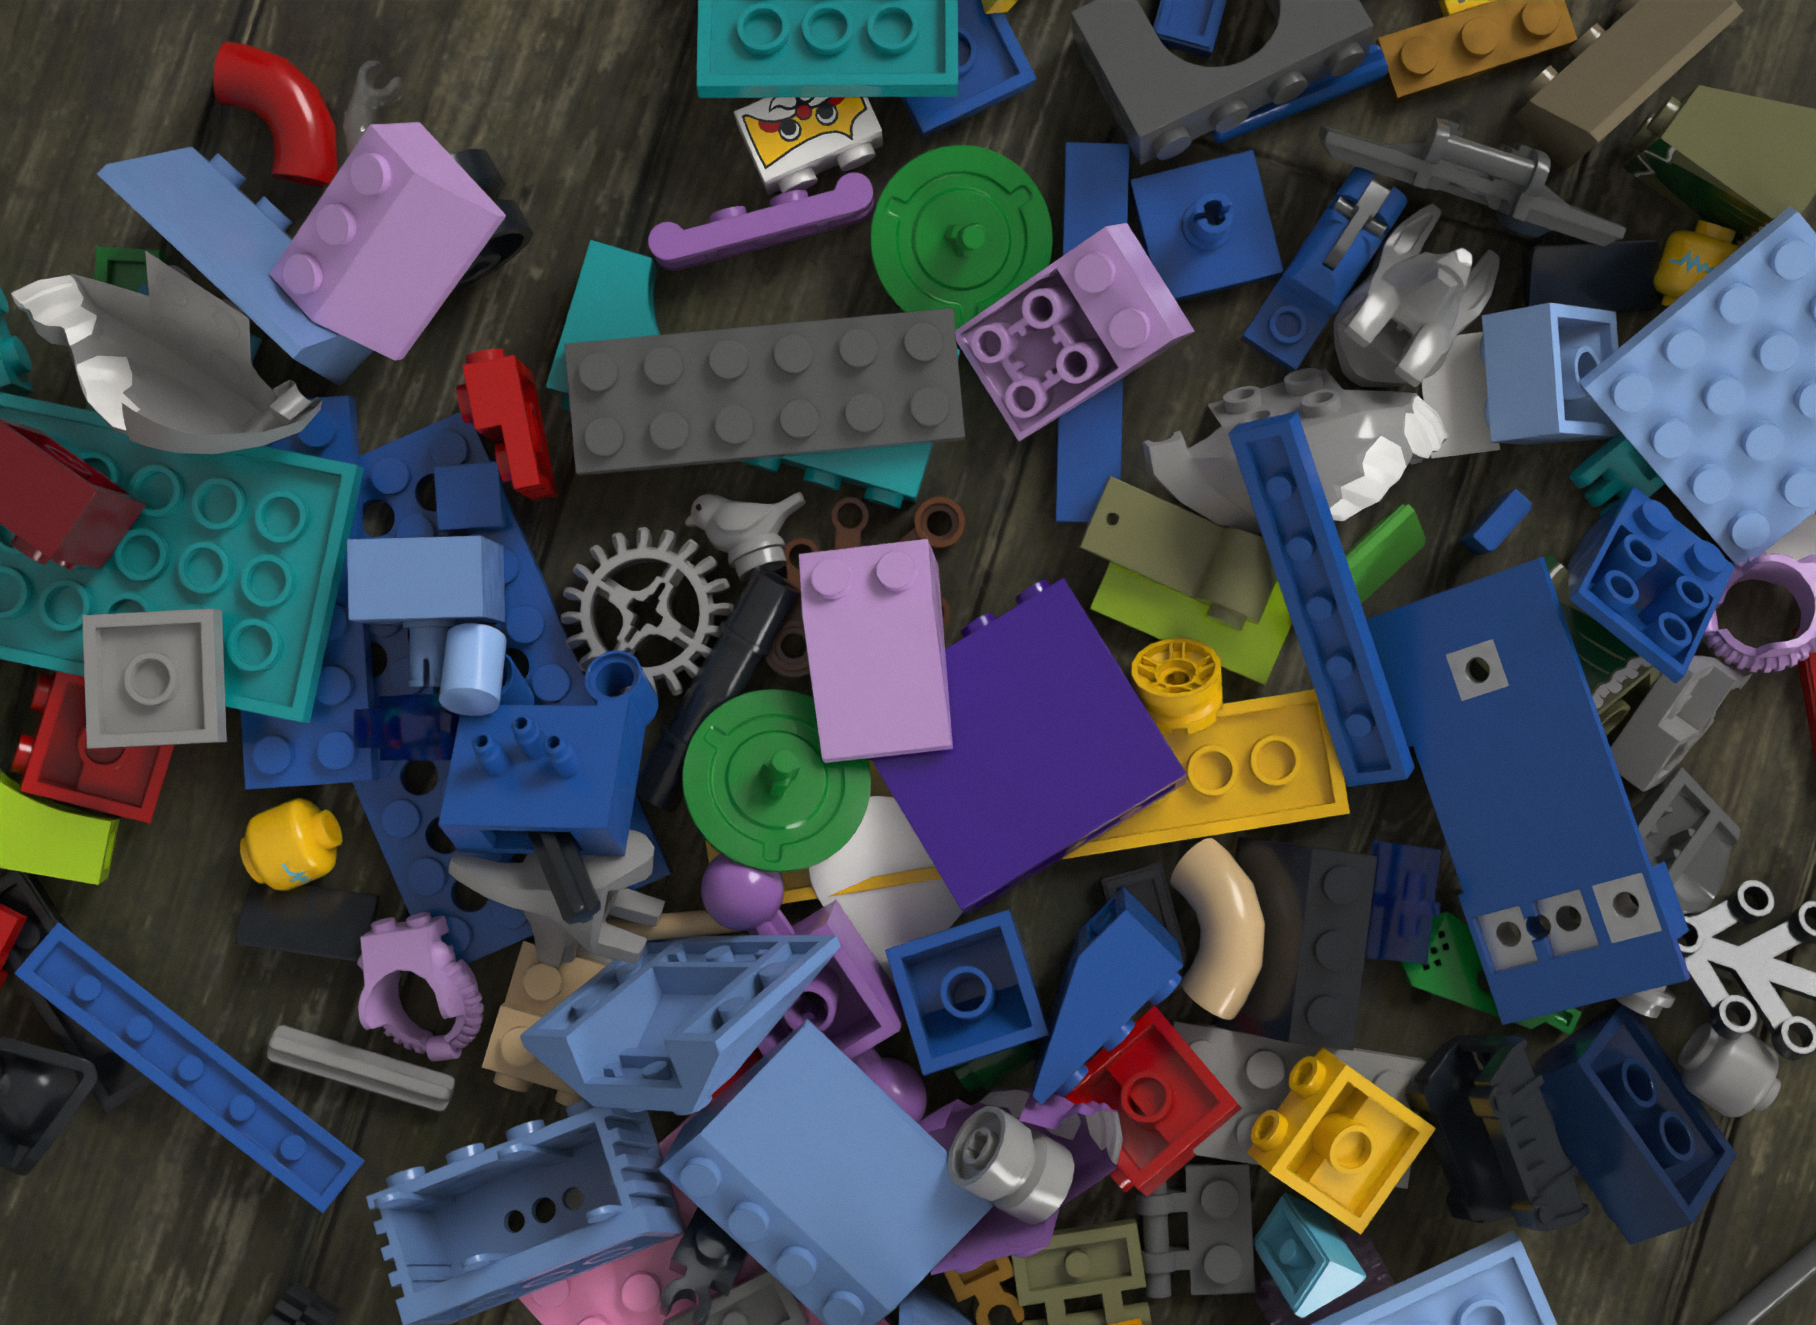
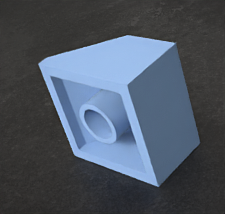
M1545 303L1482 315L1483 336L1480 341V354L1486 368L1488 395L1484 411L1487 425L1490 428L1491 443L1529 445L1612 439L1620 432L1578 383L1619 349L1616 312Z

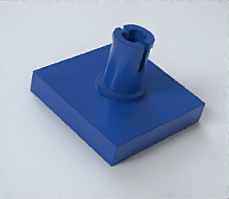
M1253 150L1130 179L1128 186L1144 251L1176 302L1280 277L1284 271Z

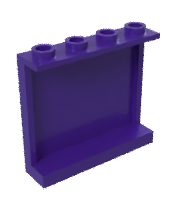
M1064 578L1051 586L1047 580L1030 586L1015 598L1018 606L998 618H995L993 613L977 618L961 630L960 634L963 639L945 649L953 749L871 758L960 909L966 916L1185 785L1187 781V773Z

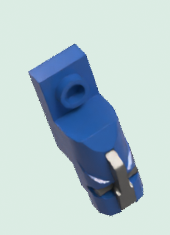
M1354 167L1240 338V340L1290 372L1296 371L1326 323L1337 311L1408 202L1401 191L1394 186L1391 190L1373 179L1376 174L1364 168Z

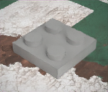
M194 609L82 615L88 749L227 742L222 610Z

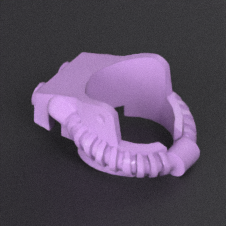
M1765 552L1760 554L1759 557L1755 558L1753 556L1748 558L1749 562L1746 564L1741 561L1737 564L1738 567L1731 561L1730 563L1735 568L1716 609L1723 603L1730 587L1738 582L1754 579L1764 580L1774 585L1782 583L1795 597L1801 610L1800 628L1792 640L1768 643L1759 648H1753L1735 639L1728 629L1719 630L1715 609L1703 635L1707 640L1706 646L1709 649L1712 647L1715 650L1713 654L1717 658L1723 657V662L1728 665L1731 663L1735 664L1737 669L1743 670L1747 668L1748 672L1756 673L1758 670H1761V673H1770L1772 669L1781 671L1785 669V666L1791 668L1798 664V660L1804 661L1807 659L1809 652L1816 653V554L1796 561L1788 555L1779 553L1767 555Z
M422 912L409 916L405 922L396 923L393 917L373 922L371 924L372 929L360 937L362 954L357 961V965L364 973L365 985L358 1004L359 1019L362 1026L366 1030L382 1026L386 1030L383 1033L388 1037L393 1036L395 1043L398 1045L403 1043L404 1048L408 1050L414 1049L416 1053L424 1054L427 1052L428 1058L432 1062L459 1058L462 1048H465L469 1042H472L481 1027L484 1007L480 1003L482 996L478 991V984L471 968L463 959L456 962L453 945H447L441 940V936L449 932L445 916L431 917L430 912ZM401 970L411 971L426 979L435 992L439 1011L443 1019L456 1017L455 1024L448 1034L433 1036L432 1032L420 1028L410 1020L403 1010L399 998L398 984Z

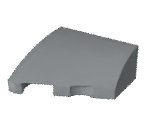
M1693 656L1685 676L1676 684L1664 674H1661L1610 748L1619 774L1643 792L1663 783L1683 760L1691 747L1713 724L1716 710L1730 690L1735 688L1741 690L1753 673L1748 672L1746 668L1743 670L1737 669L1733 663L1728 665L1723 662V659Z

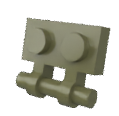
M1135 1218L1054 1230L1050 1245L1044 1247L1038 1253L1023 1258L1011 1255L1019 1307L1039 1303L1045 1304L1046 1317L1021 1321L1022 1325H1110L1137 1318L1141 1319L1142 1325H1152L1148 1302L1123 1305L1121 1291L1146 1287ZM1101 1294L1103 1309L1066 1314L1065 1299Z

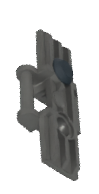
M1434 117L1426 141L1419 143L1383 144L1323 125L1318 133L1326 153L1333 159L1398 179L1423 189L1442 190L1488 205L1489 208L1496 210L1495 213L1502 226L1526 235L1539 237L1550 230H1554L1604 247L1618 239H1623L1627 229L1611 219L1567 204L1544 184L1551 166V159L1547 153L1515 142L1514 147L1500 143L1496 149L1462 138L1463 133L1458 131L1459 124L1443 118Z

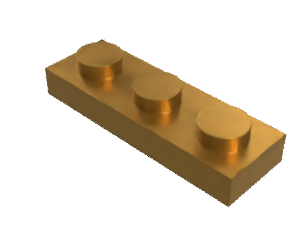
M1496 0L1379 37L1374 44L1381 48L1387 61L1388 73L1384 79L1392 104L1570 48L1578 39L1565 0Z

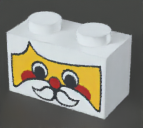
M868 97L764 98L734 111L740 133L768 195L780 190L782 194L795 190H806L817 183L816 174L837 165L840 166L841 171H848L862 166L876 156L874 149L883 146L882 129Z

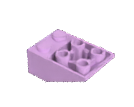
M1127 223L1105 226L955 330L958 345L1018 441L1025 439L1142 367L1195 332Z

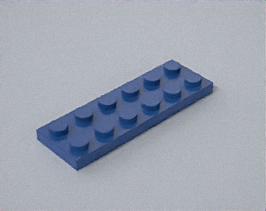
M350 395L320 397L322 400L321 410L301 432L263 445L360 466L356 399ZM307 398V399L310 400V401H313L315 398ZM361 486L349 539H365ZM347 551L310 723H301L241 710L245 790L379 780L370 624L351 621L348 618Z

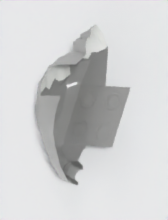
M147 251L145 253L149 296L75 274L38 280L11 293L17 307L27 313L37 334L51 344L68 346L88 404L101 415L115 432L128 435L130 441L173 453L219 454L263 446L299 433L321 410L322 400L318 397L313 401L306 399L292 380H288L272 390L258 376L251 364L249 318L245 316L244 312L236 304L228 299L217 298L194 283L181 268L175 265L168 266Z
M1305 368L1289 373L1285 376L1284 382L1261 389L1255 386L1239 387L1227 392L1223 396V400L1208 404L1222 426L1208 438L1188 448L1180 430L1173 432L1174 435L1164 441H1143L1146 470L1172 497L1218 525L1262 534L1228 435L1236 425L1298 411L1333 520L1345 521L1362 509L1379 502L1388 489L1401 478L1408 464L1413 465L1422 462L1423 459H1428L1432 452L1439 451L1442 443L1449 436L1438 413L1424 402L1417 393L1343 390L1326 369Z

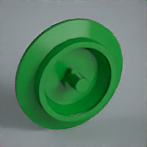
M952 145L940 147L909 161L898 170L883 189L871 221L870 250L872 261L879 281L889 297L903 312L953 308L955 330L1048 267L1052 254L1051 218L1044 198L1036 184L1012 160L995 151L978 146Z
M768 689L737 696L715 709L702 722L693 735L686 752L682 771V787L686 807L693 823L714 849L733 862L765 872L784 873L803 870L820 864L840 851L849 842L860 826L868 807L871 791V774L867 758L829 763L823 762L813 697L795 691Z

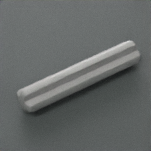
M286 1025L276 1028L268 1045L267 1058L273 1063L432 1111L444 1112L449 1106L454 1093L455 1078L452 1075Z

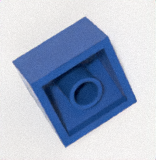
M1009 909L885 950L923 1076L1050 1036L1020 933Z

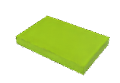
M1109 562L1089 608L1090 611L1159 641L1173 638H1187L1200 641L1214 649L1221 659V668L1260 685H1266L1292 625L1278 580L1259 623L1254 624L1246 621L1242 631H1239L1208 618L1206 614L1210 606L1112 562Z

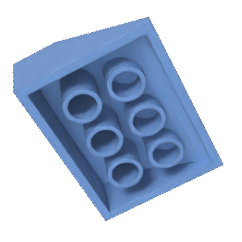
M187 147L109 163L97 173L101 179L296 361L336 385L341 386L374 351L311 321L270 276V272L293 240L285 232L293 222L265 196L257 204L250 200L239 189L247 179L219 153L209 161L193 147Z
M808 1019L690 1119L680 1130L658 1168L825 1325H875L897 1307L994 1206L992 1201L977 1197L953 1183L949 1178L947 1167L949 1153Z

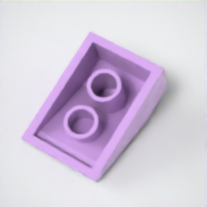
M921 539L799 554L802 616L823 762L829 763L953 749L939 567L929 540Z

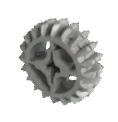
M646 527L638 528L636 534L637 548L630 549L629 542L624 534L621 532L612 535V543L617 552L615 556L610 558L608 553L599 545H594L590 549L592 557L601 565L595 573L581 564H576L573 572L578 577L588 581L584 592L573 587H566L564 589L563 596L569 600L581 602L580 612L568 611L562 613L561 622L567 625L581 624L583 631L566 639V645L572 650L580 649L587 645L591 649L578 663L582 671H587L588 666L596 657L611 651L601 635L598 623L599 603L603 596L620 610L623 617V627L616 638L619 642L613 651L620 650L634 655L636 651L641 650L648 640L655 637H666L685 649L679 656L665 664L654 667H642L658 698L660 694L659 680L666 679L668 688L673 695H680L684 692V685L679 673L686 670L693 679L700 668L695 662L701 655L706 658L710 654L712 648L708 647L711 637L719 638L722 634L719 626H715V617H728L734 605L730 603L715 604L713 596L726 592L730 588V584L725 578L707 583L705 577L715 570L718 563L712 556H709L694 566L691 561L696 556L699 548L695 541L688 540L683 544L678 554L674 553L676 534L673 531L664 530L660 536L658 548L652 547L650 530ZM657 562L668 565L661 577L657 576L647 588L640 591H631L612 580L621 571L636 564ZM684 576L688 578L694 587L699 602L700 616L696 633L681 624L673 612V601L679 591L677 587ZM655 598H658L660 602L657 605L656 611L663 616L661 624L658 627L646 624L639 631L637 626L640 622V617L634 612L636 604L639 601L651 604ZM631 686L620 689V694L622 695L627 692Z

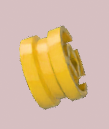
M1173 638L1152 643L1138 652L1132 662V687L1161 734L1170 736L1171 729L1186 728L1187 734L1190 735L1203 731L1216 722V713L1218 710H1223L1221 659L1214 649L1200 641L1187 638Z

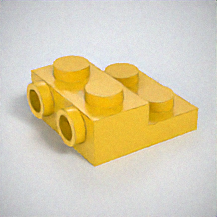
M1321 1047L1315 1057H1304L1293 1067L1288 1081L1291 1091L1277 1111L1267 1110L1257 1118L1251 1130V1141L1253 1144L1247 1154L1270 1174L1361 1235L1436 1128Z

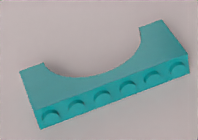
M590 240L546 384V388L552 394L561 397L559 408L570 412L564 344L660 335L654 304L658 268L652 258ZM957 349V355H958V361H959L960 350ZM934 443L744 460L741 462L774 473H778L781 463L805 470L803 481L839 491L841 483L846 482L866 488L864 499L886 507L900 509L903 500L916 503Z

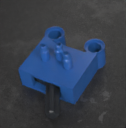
M620 650L601 654L587 668L584 676L585 688L596 706L534 705L532 690L511 657L505 653L502 686L504 687L501 689L498 709L491 714L483 716L460 714L438 823L439 827L459 852L536 854L562 919L569 925L578 922L587 923L601 909V902L581 855L625 856L645 729L655 717L659 707L658 696L637 658L629 652ZM631 686L624 694L613 697L620 689Z

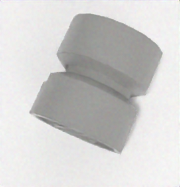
M986 1106L977 1110L964 1122L951 1145L947 1162L949 1178L955 1185L977 1197L992 1201L998 1209L1023 1223L1031 1225L1045 1221L1057 1211L1068 1194L1073 1181L1075 1166L1072 1153L1064 1145L1040 1131L1029 1129L1019 1119L995 1106Z

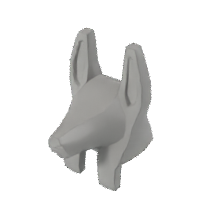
M1434 204L1423 207L1392 230L1376 251L1367 278L1342 302L1333 322L1334 342L1341 370L1351 382L1360 387L1389 388L1408 384L1416 387L1423 379L1434 375L1443 365L1456 335L1478 318L1492 295L1500 257L1494 251L1487 250L1473 266L1471 253L1463 248L1444 254H1432L1429 252L1420 254L1426 239L1442 213Z
M629 830L625 856L581 855L601 902V909L593 915L591 921L584 924L578 922L569 925L562 919L536 854H527L523 863L496 862L468 855L454 854L449 864L448 873L460 883L488 899L523 910L532 928L537 958L542 963L544 962L555 967L572 962L576 958L580 944L593 954L636 964L644 953L647 938L610 925L605 921L610 914L635 923L656 927L665 905L663 900L627 888L646 880L653 871L655 847L646 835L636 830Z

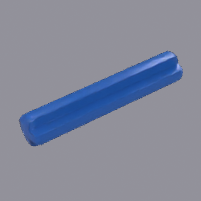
M1372 44L1370 45L1369 56L1365 57L1364 61L1353 71L1339 77H1333L1329 74L1308 84L1307 88L1298 97L1287 103L1277 105L1271 102L1250 112L1246 120L1235 128L1225 132L1213 130L1210 133L1217 143H1223L1380 81L1388 73V65L1384 53L1378 45Z

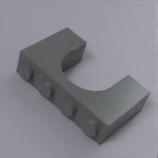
M1095 0L1072 11L1073 43L1139 164L1142 165L1154 158L1166 160L1175 157L1187 149L1192 140L1213 130L1217 132L1231 130L1245 121L1250 112L1271 102L1277 105L1287 103L1298 97L1307 88L1308 84L1329 74L1333 77H1339L1353 71L1364 61L1365 57L1369 56L1374 26L1359 0H1265L1277 26L1272 37L1260 51L1250 58L1237 64L1223 67L1194 65L1171 53L1158 38L1138 0Z

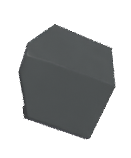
M1681 767L1674 770L1632 812L1651 865L1665 861L1683 914L1705 912L1722 889L1732 845L1738 842L1741 829Z

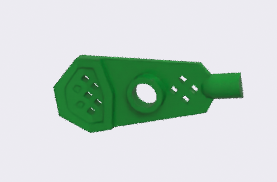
M1448 911L1407 922L1394 952L1408 985L1500 1018L1492 993L1484 992L1478 985V975L1483 970L1469 926ZM1441 931L1443 936L1439 937L1438 932ZM1442 944H1446L1447 949L1443 950ZM1434 947L1435 953H1431L1430 948ZM1438 960L1439 965H1435L1434 961ZM1426 964L1427 969H1423L1422 965ZM1572 1008L1514 1022V1024L1532 1030L1546 1022L1571 1035L1582 1012Z

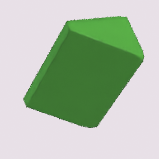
M1402 504L1390 510L1344 553L1361 604L1420 551L1426 543V537L1417 514L1409 504Z

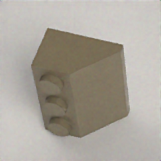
M1621 0L1614 7L1622 16L1607 31L1597 22L1568 49L1576 59L1564 70L1558 73L1550 65L1521 91L1529 101L1514 118L1565 172L1744 11L1734 0Z

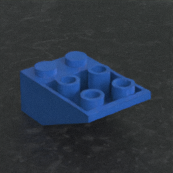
M1633 486L1586 530L1568 563L1569 599L1676 684L1685 676L1735 566L1724 558L1716 546L1708 541L1701 540L1676 520L1662 503L1651 500Z
M1124 886L1077 932L1047 1023L1050 1036L1042 1038L1037 1053L1038 1057L1034 1062L1032 1096L1041 1105L1055 1092L1060 1097L1070 1093L1082 1081L1089 1070L1084 1063L1101 1046L1108 1052L1118 1046L1135 1026V1022L1130 1018L1148 1000L1154 1006L1161 1003L1173 992L1182 979L1177 973L1183 967L1178 939Z

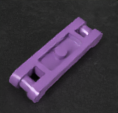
M857 172L848 173L839 179L833 191L808 197L806 190L786 192L773 197L770 200L771 207L747 213L744 206L722 209L709 215L710 223L683 230L678 224L662 222L651 230L648 238L649 247L658 264L663 269L673 272L855 225L867 220L872 215L874 209L873 186L870 180L863 174Z

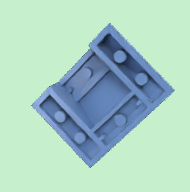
M837 935L692 936L647 940L644 953L636 964L619 960L612 961L522 1033L520 1038L524 1048L594 1107L620 1108L630 1113L656 1110L673 1111L676 1115L692 1114L710 1103L712 1100L711 1095L736 1073L841 946Z

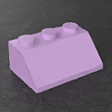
M420 122L370 124L270 272V276L311 321L395 361L401 360L406 356L506 215Z

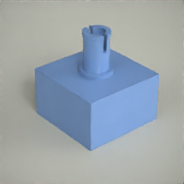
M483 536L347 539L348 618L351 621L377 626L403 625L404 629H409V687H440L446 637L449 628L459 623L505 622L503 545Z

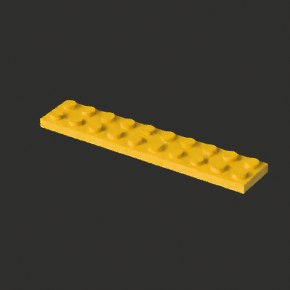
M1315 689L1224 703L1223 710H1218L1216 713V722L1205 730L1188 735L1186 728L1171 729L1170 736L1162 734L1187 773L1186 784L1062 859L1350 814L1344 775ZM868 760L871 774L870 797H893L873 761ZM706 841L710 864L720 853ZM935 866L873 876L830 896L942 879ZM809 868L781 873L784 881L782 904L818 898L810 880Z

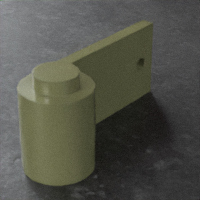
M1112 476L1107 477L1078 545L1079 548L1210 606L1206 614L1208 618L1239 631H1242L1246 621L1254 624L1259 623L1277 582L1263 537L1237 528H1224Z

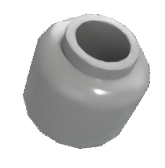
M1730 1021L1732 1024L1740 1026L1738 1023ZM1704 1023L1689 1036L1678 1056V1063L1683 1067L1682 1082L1689 1092L1724 1116L1740 1117L1753 1109L1758 1112L1763 1111L1774 1101L1779 1093L1781 1081L1776 1078L1779 1069L1778 1055L1771 1046L1749 1031L1738 1039H1726L1718 1035L1711 1024Z

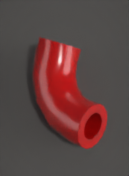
M225 41L219 48L214 65L213 83L218 103L253 112L267 124L273 137L272 177L304 186L328 188L338 171L336 126L318 87L287 58L248 44Z

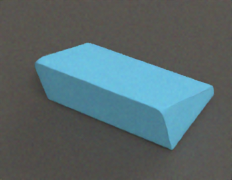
M1286 1192L1281 1196L1253 1239V1247L1294 1314L1302 1318L1353 1289L1366 1278V1273L1326 1214L1317 1206Z

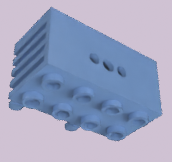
M582 1100L567 1107L568 1118L545 1126L542 1119L523 1123L505 1132L507 1142L485 1150L484 1143L468 1145L448 1153L445 1156L448 1164L428 1173L425 1172L423 1166L414 1167L386 1178L388 1188L369 1195L366 1199L369 1209L380 1210L382 1216L381 1220L373 1222L376 1234L385 1235L389 1240L390 1245L382 1247L381 1251L384 1261H395L397 1271L389 1273L388 1276L391 1286L402 1287L405 1296L396 1300L402 1325L452 1324L683 1235L686 1229L671 1182L658 1170L663 1157L648 1111L643 1110L630 1113L620 1108L594 1107L588 1101ZM573 1188L581 1190L584 1197L583 1204L576 1210H572L566 1201L567 1194ZM543 1198H550L556 1207L555 1216L547 1223L541 1222L536 1216V1206ZM514 1211H520L525 1217V1224L522 1230L515 1233L510 1230L508 1219Z

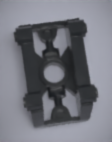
M1490 1034L1458 1035L1441 1045L1415 1075L1414 1080L1406 1086L1405 1095L1411 1110L1421 1112L1423 1119L1436 1128L1431 1135V1139L1451 1189L1447 1194L1446 1202L1453 1218L1470 1222L1488 1223L1514 1216L1517 1226L1521 1228L1548 1232L1580 1222L1590 1213V1208L1588 1204L1582 1203L1573 1179L1579 1174L1577 1167L1572 1164L1563 1152L1555 1131L1553 1117L1546 1107L1540 1091L1541 1085L1545 1082L1541 1074H1534L1524 1049L1528 1046L1525 1038ZM1472 1052L1477 1053V1057L1484 1067L1483 1070H1479Z

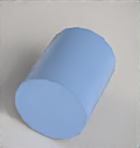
M464 623L448 630L439 693V702L447 710L461 715L483 716L491 714L498 709L507 642L505 635L498 629L483 624Z

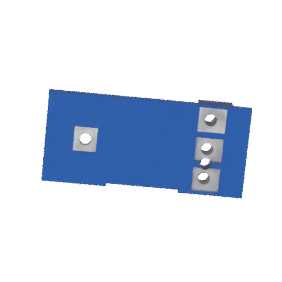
M1544 557L1367 618L1366 621L1408 747H1414L1463 893L1459 894L1458 897L1502 1025L1676 984L1690 979L1677 940L1689 931L1665 861L1652 865L1650 863ZM1476 657L1484 659L1489 665V676L1483 682L1473 678L1470 673V664ZM1630 893L1636 897L1639 906H1636L1632 902V900L1630 899ZM1570 906L1577 909L1580 913L1581 923L1572 919L1569 913ZM1540 914L1548 918L1551 925L1550 931L1546 930L1540 923ZM1511 922L1520 929L1521 938L1516 937L1511 931Z

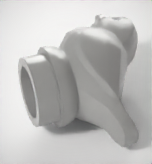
M797 492L774 504L731 501L721 495L706 493L700 495L693 502L691 514L686 519L685 524L688 527H698L705 531L708 541L717 550L728 553V563L730 567L736 569L739 580L748 581L757 566L772 572H776L786 566L787 560L783 551L786 545L778 533L785 520L800 509L806 501L801 492Z

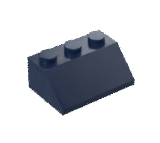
M1618 1001L1545 1052L1532 1070L1534 1074H1541L1545 1083L1541 1085L1540 1091L1546 1107L1553 1117L1555 1131L1565 1155L1572 1164L1576 1165L1577 1170L1602 1204L1606 1215L1616 1224L1628 1243L1632 1245L1692 1225L1737 1154L1698 1098L1684 1086L1681 1074L1638 1013Z

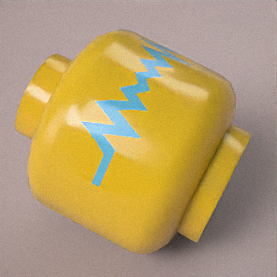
M1698 220L1694 232L1678 230L1671 233L1667 239L1659 261L1658 270L1654 277L1655 289L1664 295L1661 304L1669 307L1739 249L1740 246L1732 244L1736 231Z
M294 798L260 812L249 820L245 836L240 842V854L248 873L256 882L266 883L275 890L288 891L323 877L334 868L337 859V846L342 843V832L337 819L329 810L321 811L318 806L308 799Z

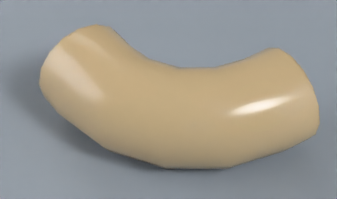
M1207 838L1195 844L1186 852L1176 865L1170 880L1171 886L1187 900L1196 912L1201 930L1199 950L1191 967L1181 979V986L1191 999L1202 1008L1222 1019L1231 1020L1235 1018L1245 1004L1261 970L1265 921L1253 882L1229 851L1215 839Z

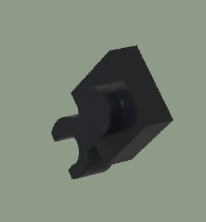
M699 1207L695 1211L670 1261L669 1269L683 1277L672 1280L665 1287L659 1310L661 1315L667 1317L677 1300L689 1299L697 1307L691 1325L706 1324L712 1304L710 1290L712 1289L728 1297L749 1256L746 1250Z

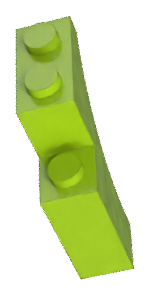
M0 769V868L95 885L106 881L109 876L120 817L70 807L43 796L20 791L19 782Z

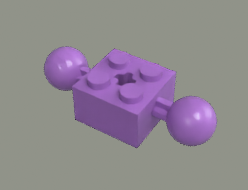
M721 853L716 856L703 874L701 897L705 909L717 923L732 930L748 931L750 935H837L841 946L803 991L817 994L807 998L802 993L757 1046L763 1056L808 1019L917 1123L920 1122L927 1104V1094L922 1078L906 1062L896 1058L880 1057L873 1047L900 1031L904 1011L897 988L838 901L834 900L791 926L779 909L784 896V881L781 873L765 872L733 862Z

